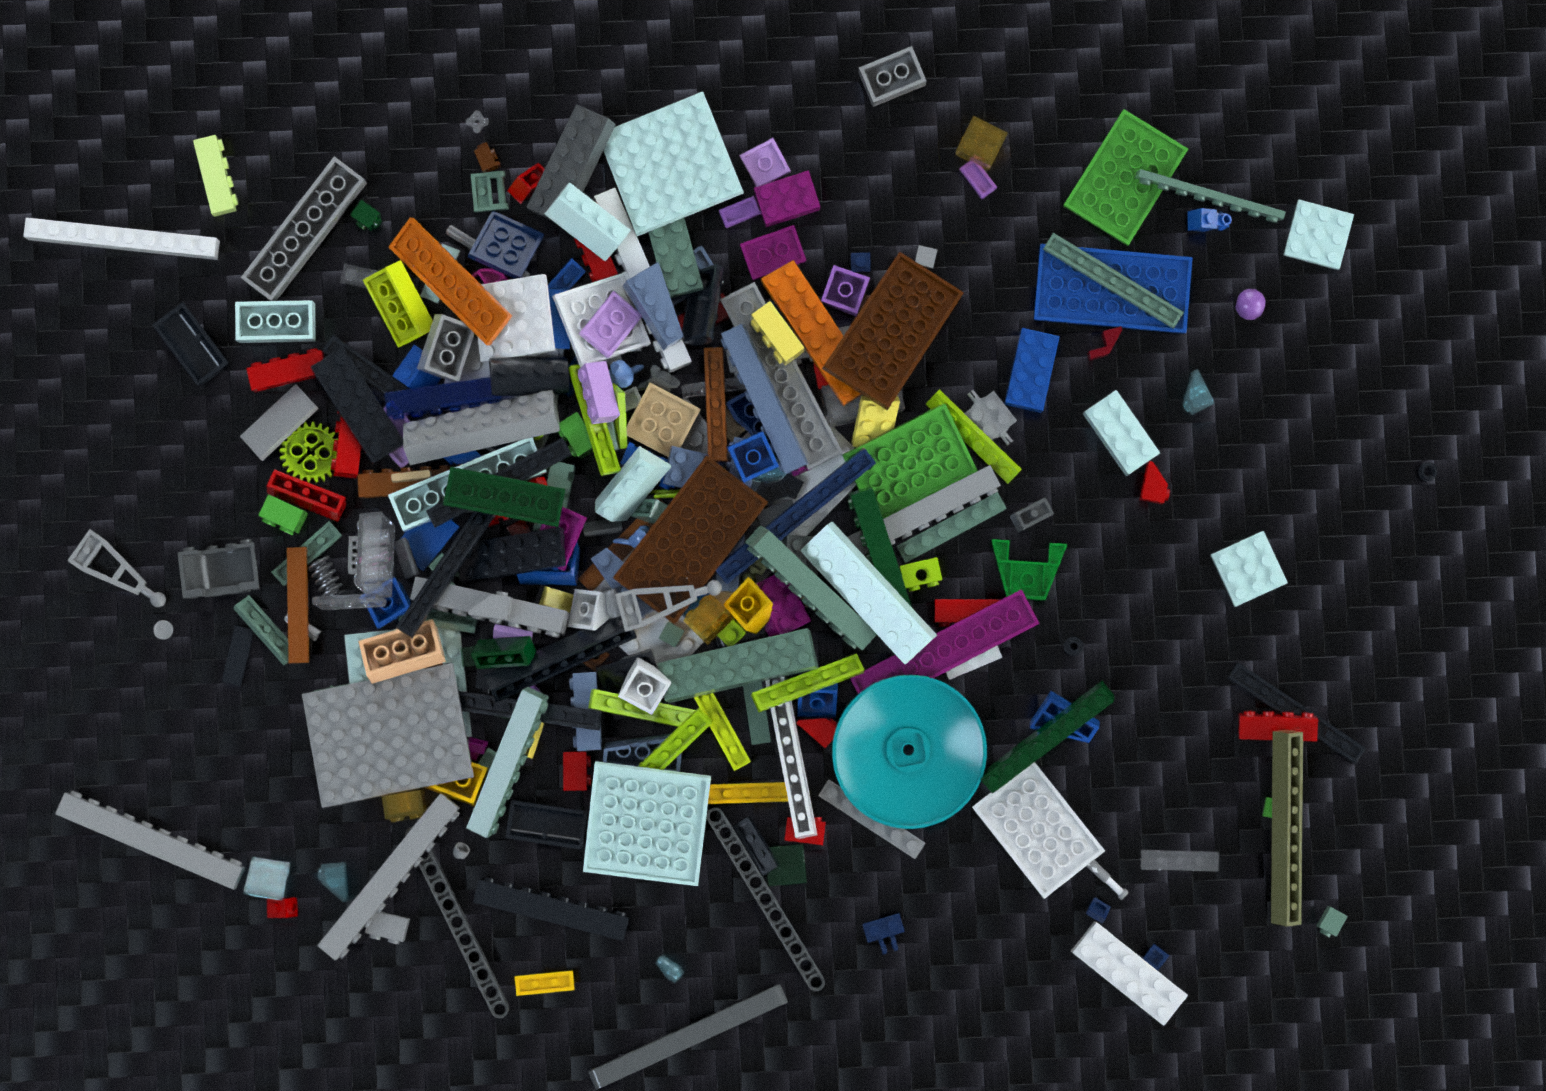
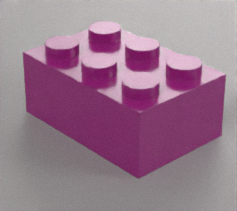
M809 170L754 188L765 227L820 210V204Z
M775 575L756 583L773 602L770 619L764 626L769 637L792 632L811 622L800 598L788 588L790 584L786 585Z

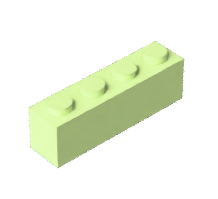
M212 135L193 140L211 214L216 217L237 211L236 205H238L236 194H232L231 187H234L231 176H228L226 170L229 169L227 158H223L222 155L224 150L222 139Z

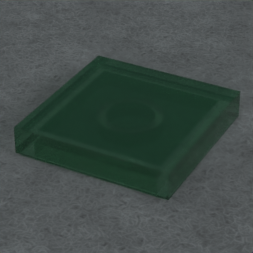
M803 844L769 847L780 866L767 874L768 886L807 883Z

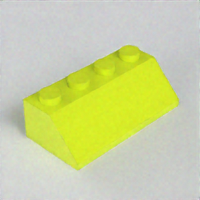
M401 260L363 279L398 348L430 331L433 320Z

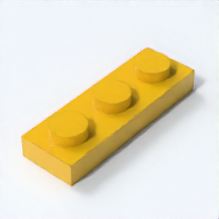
M573 970L515 976L516 996L575 990Z

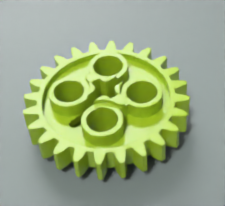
M304 422V428L299 426L297 431H294L286 439L287 441L281 443L285 448H281L280 453L285 455L280 456V460L286 461L282 464V467H289L287 474L293 472V477L299 476L300 480L305 478L308 483H310L311 479H314L316 484L318 483V478H321L324 482L325 475L332 477L331 461L332 458L336 457V451H333L334 440H338V438L333 439L335 432L329 434V427L323 430L321 423L318 428L315 427L314 422H312L311 427H308L306 422ZM309 436H315L317 442L310 444L306 439ZM321 442H324V445L314 451V456L311 454L307 456V450L313 451ZM295 448H300L303 451V453L299 456H295L292 453V450ZM327 450L330 453L329 457L322 458L319 455L320 451ZM303 458H305L304 461H303L301 464H298V463H297L298 461H300V460H302ZM308 462H312L315 465V468L313 470H307L304 467V465Z

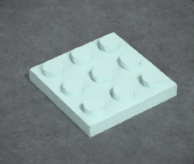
M1298 200L1283 255L1339 270L1354 214Z
M1264 531L1211 554L1234 607L1288 583Z

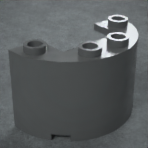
M251 539L241 540L240 544H225V548L218 549V546L206 547L207 550L199 551L195 550V547L183 548V552H177L184 599L225 596L251 592L252 589H260L255 545Z

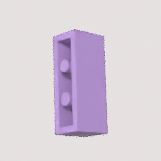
M607 362L585 363L578 370V379L582 383L583 398L586 400L588 407L587 414L591 418L592 424L613 422L620 416Z

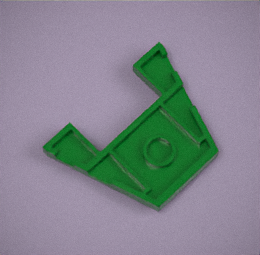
M992 539V546L1006 597L1022 589L1026 599L1045 601L1067 544L1049 543L1048 563L1008 560L1009 540Z

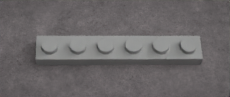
M830 780L827 781L818 795L914 859L925 845V842L905 829L883 825L864 815L849 801L841 787Z

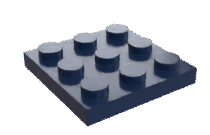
M492 210L472 246L468 258L514 279L522 278L542 242L544 234Z

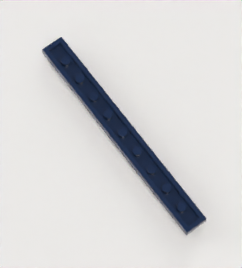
M863 447L764 528L768 529L781 541L869 470L876 462ZM746 543L727 557L717 568L716 572L725 584L731 582L758 560L757 557L747 550L749 546Z

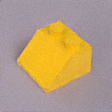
M748 576L723 605L746 631L757 634L769 621L773 602Z

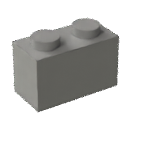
M376 912L372 916L374 921L365 931V933L369 934V938L380 940L381 937L388 938V942L393 944L405 941L410 918L386 912Z

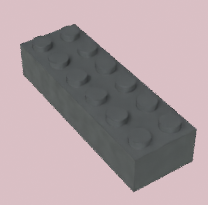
M576 104L527 208L535 214L551 220L545 215V212L568 183L584 192L616 124L609 118Z

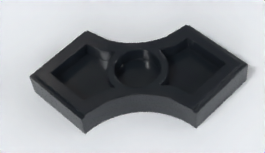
M786 474L782 480L776 483L768 484L761 482L756 493L767 500L768 504L766 506L770 507L780 498L796 499L804 482L790 474Z

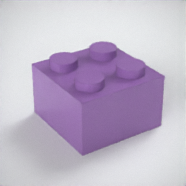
M833 265L821 299L822 304L857 316L870 278Z

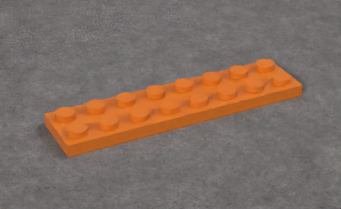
M414 218L408 219L389 245V248L486 345L490 346L512 315Z
M794 260L761 278L763 286L841 404L844 406L860 397L862 394L822 369L843 338V334Z

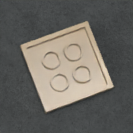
M649 383L627 425V436L669 457L671 446L681 448L701 409Z

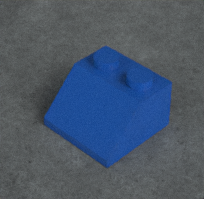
M414 345L393 374V377L427 400L441 378L417 369L423 350Z
M395 577L362 596L378 629L405 614L411 605L403 585Z
M838 683L799 697L797 717L836 719Z

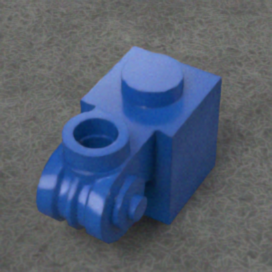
M1200 208L1188 211V231L1205 232L1213 229L1223 231L1229 228V224L1232 221L1229 214L1222 211L1217 213L1215 209Z

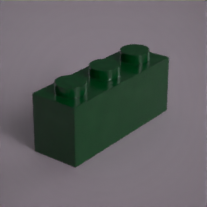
M531 636L478 640L471 655L477 669L528 666L536 653V649Z

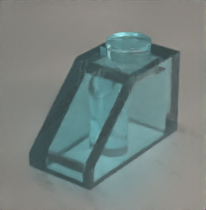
M1198 369L1192 372L1183 398V406L1191 415L1215 404Z
M346 862L321 864V868H318V878L322 880V884L342 902L349 901Z

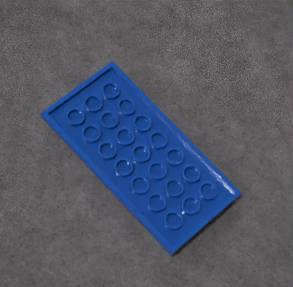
M1040 244L1034 320L1115 328L1121 326L1126 329L1186 334L1193 257L1078 247L1183 311L1184 313L1177 325L1172 329L1043 250L1046 244Z

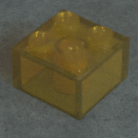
M973 116L955 155L972 161L989 171L1008 133Z
M709 594L700 600L699 605L695 609L690 610L686 614V618L683 621L708 645L735 618L713 595Z
M424 790L382 796L385 819H390L391 822L403 821L404 816L409 815L410 819L421 818L423 813L427 811Z

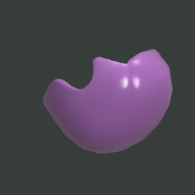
M1246 289L1239 294L1235 308L1242 318L1254 320L1263 313L1266 300L1263 294L1256 289Z

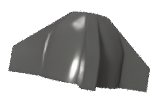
M652 365L649 379L640 383L637 387L638 391H643L647 389L649 383H652L670 393L672 388H678L680 381L668 371Z

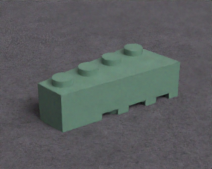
M558 462L547 469V485L566 489L562 507L567 508L576 468L574 465ZM534 523L533 532L539 531L542 524Z

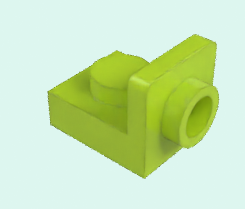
M732 619L717 636L729 647L736 645L747 632L738 621Z

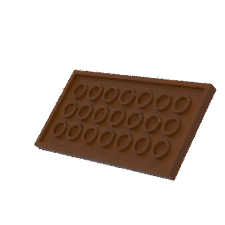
M899 252L822 369L885 410H888L964 292Z
M706 455L617 571L613 579L627 590L694 585V589L704 587L768 504V501ZM689 591L669 593L673 606L690 598ZM663 593L636 595V597L658 613L667 609ZM690 605L664 618L675 625Z

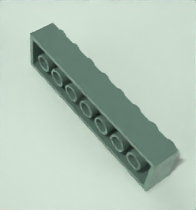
M760 525L745 541L749 546L747 550L759 560L762 558L761 563L767 569H770L772 572L776 571L774 575L786 585L790 584L788 588L799 598L803 597L801 601L813 611L817 610L815 614L821 620H824L827 624L830 622L828 626L840 636L844 635L842 639L854 649L858 647L863 650L877 635L852 608L768 529Z
M808 628L657 663L658 670L671 681V685L664 694V699L668 703L818 669L811 631Z

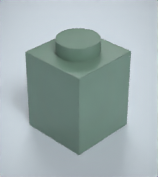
M1327 906L1317 927L1321 928L1320 933L1329 938L1331 935L1337 937L1348 916Z

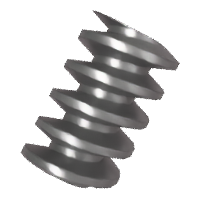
M329 556L313 562L308 568L309 571H315L311 576L312 578H318L315 581V585H321L318 591L325 592L321 596L322 599L332 598L345 591H339L342 583H335L339 579V576H332L336 570H329V567L333 564L332 562L326 563Z

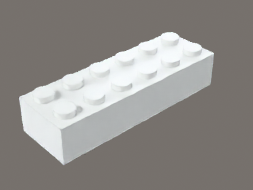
M1095 921L1071 950L1074 955L1163 1026L1188 996Z

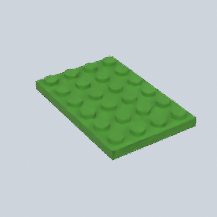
M1123 109L1063 206L1128 246L1163 191L1157 188L1158 185L1150 184L1148 186L1139 183L1140 180L1135 179L1136 172L1142 169L1171 178L1188 148Z
M945 403L842 454L846 462L864 447L876 462L875 465L857 478L855 483L859 490L869 486L873 488L883 519L978 471Z

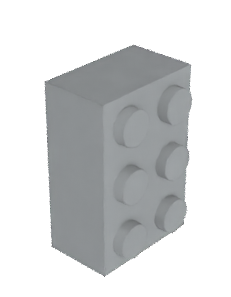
M912 46L859 67L858 71L873 107L926 85L925 76Z
M436 314L417 369L451 382H459L475 333L462 321L443 314Z

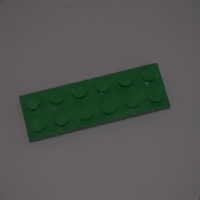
M450 467L443 505L558 527L566 489Z

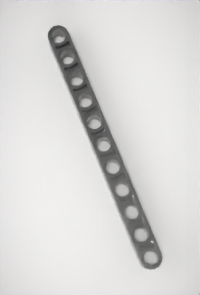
M719 808L710 809L707 813L709 824L811 990H821L825 985L823 975L727 817ZM712 811H718L721 814L719 821L714 822L710 819ZM727 827L731 830L729 838L721 837L720 830ZM732 844H738L741 847L739 854L734 855L730 852ZM747 860L751 863L749 871L741 870L740 863ZM753 877H758L761 880V885L757 888L750 885V880ZM762 894H769L771 896L769 904L761 903L760 897ZM774 910H778L781 913V918L778 921L770 918V914ZM783 927L791 929L789 937H783L780 934V930ZM792 944H799L801 952L798 954L792 953L790 950ZM804 960H808L812 964L811 968L807 971L802 970L800 967L801 962ZM819 977L822 983L818 987H813L810 983L811 979Z
M410 827L409 829H407V831H406V833H405V837H406V835L410 832V830H411L413 827ZM431 849L427 857L423 858L419 867L492 1015L496 1018H503L509 1012V1004L433 849ZM430 864L435 865L437 869L435 875H430L427 872V867ZM437 882L445 884L444 892L440 893L436 890ZM446 899L453 901V909L447 910L444 907ZM457 916L462 919L461 927L453 925L454 917ZM463 934H468L471 937L470 944L466 945L461 942ZM473 951L477 952L480 956L477 962L471 961L469 957ZM480 969L487 970V979H481L478 976ZM490 986L495 987L497 990V994L494 997L487 994V988ZM503 1004L505 1006V1013L498 1014L495 1006Z
M775 985L588 1071L589 1076L597 1090L787 1003L788 1000L781 985Z

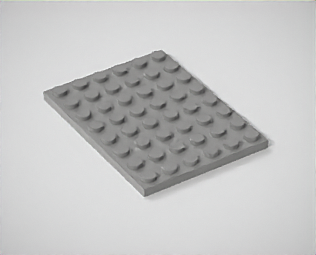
M453 663L416 670L373 684L368 680L302 694L322 808L474 777Z

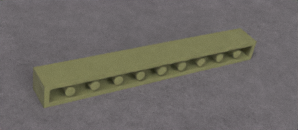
M1293 730L1273 731L1271 923L1286 927L1301 925L1303 732Z

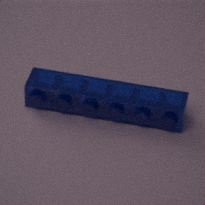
M490 377L384 393L387 416L393 418V420L405 419L404 416L412 415L413 418L424 416L423 413L431 412V415L443 413L442 410L450 409V412L461 411L462 407L469 406V408H474L482 404H492L504 400L503 396L491 394Z

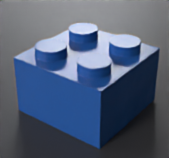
M763 431L727 446L743 483L779 467Z

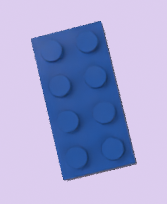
M1025 328L1021 329L1004 402L1005 405L1039 413L1043 412L1060 336Z

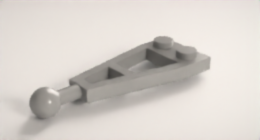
M89 529L68 559V562L87 574L136 595H139L141 592L150 598L151 604L155 607H162L166 602V597L163 593H155L145 586L147 582L107 540ZM102 546L121 564L112 578L88 568ZM125 570L139 582L136 588L118 581Z
M712 580L707 586L694 589V585L632 589L617 593L615 596L625 632L645 627L696 602L697 596L708 593L716 596L722 591V585L719 581ZM689 591V599L674 606L672 605L669 593ZM663 593L667 609L642 621L636 595Z

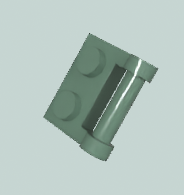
M505 171L471 174L475 213L509 210L505 194ZM491 179L497 180L498 204H493Z

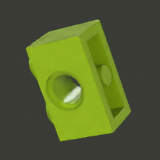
M937 557L899 566L905 587L909 589V592L919 590L920 586L925 584L928 587L939 585L938 581H942ZM918 570L925 571V580L920 581L916 578Z

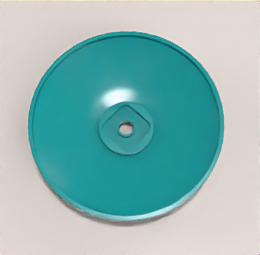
M904 674L877 681L866 687L851 700L843 711L835 729L832 759L841 789L860 812L883 825L902 829H916L940 823L953 816L968 803L976 792L984 774L987 744L980 718L961 693L935 678ZM907 744L912 745L914 748L913 752L909 755L903 753V747Z

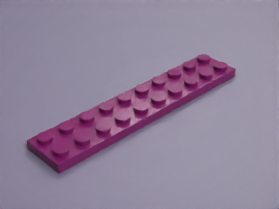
M1021 589L936 633L937 636L908 663L904 664L897 655H894L865 670L863 674L850 679L859 694L873 683L892 676L915 674L935 678L1038 625L1039 622Z

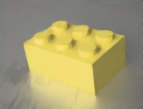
M771 301L751 314V326L757 333L761 332L763 335L762 341L768 349L772 347L774 350L773 356L779 364L783 362L786 366L804 353L803 345Z

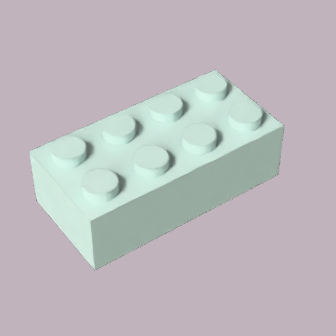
M313 301L235 302L236 341L239 343L316 342L315 303Z
M1117 390L1083 413L1125 476H1128L1160 454Z

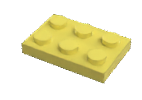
M861 396L852 437L853 447H858L894 428L900 404L899 397H896L889 409L885 410L867 397Z

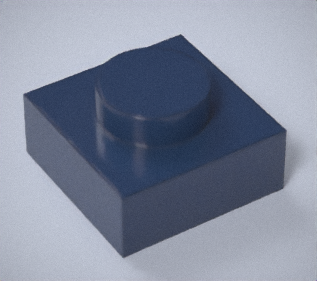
M851 253V271L855 273H870V253Z
M1094 897L1086 914L1103 923L1111 907Z
M1153 943L1142 959L1158 971L1169 955Z

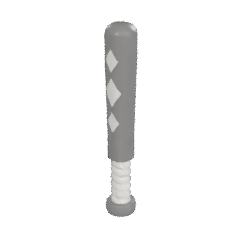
M1095 859L1086 866L1103 883L1108 884L1118 894L1120 900L1128 894V890L1122 889Z

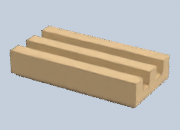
M429 470L391 475L393 483L426 480L432 477V473Z

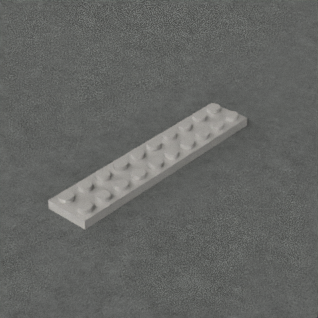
M755 282L720 299L733 326L745 324L809 463L806 465L807 469L810 470L843 453L795 359L786 366L783 362L779 364L773 356L774 350L772 347L768 349L762 341L763 335L761 332L757 333L751 326V314L766 304Z

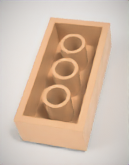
M433 619L424 621L413 639L397 629L358 641L366 675L371 684L446 662L438 628Z

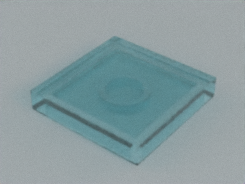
M252 857L244 894L282 900L291 866L290 863Z

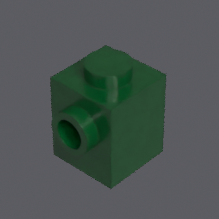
M362 200L350 215L357 221L356 225L364 231L366 228L370 231L373 228L376 229L382 221L380 219L382 217L380 212Z

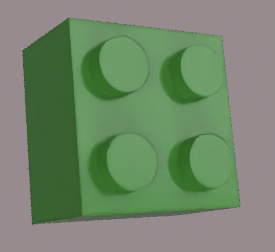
M578 412L559 423L560 431L558 433L565 441H569L570 445H568V448L574 457L578 456L582 459L593 452L585 422Z
M269 494L259 513V516L263 517L262 522L273 527L278 524L280 525V530L290 535H293L294 532L299 534L308 515L307 512Z

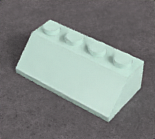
M571 183L564 187L545 212L547 217L604 261L610 257L631 231Z
M639 446L621 468V471L615 475L596 498L595 512L611 522L627 521L671 468V465Z

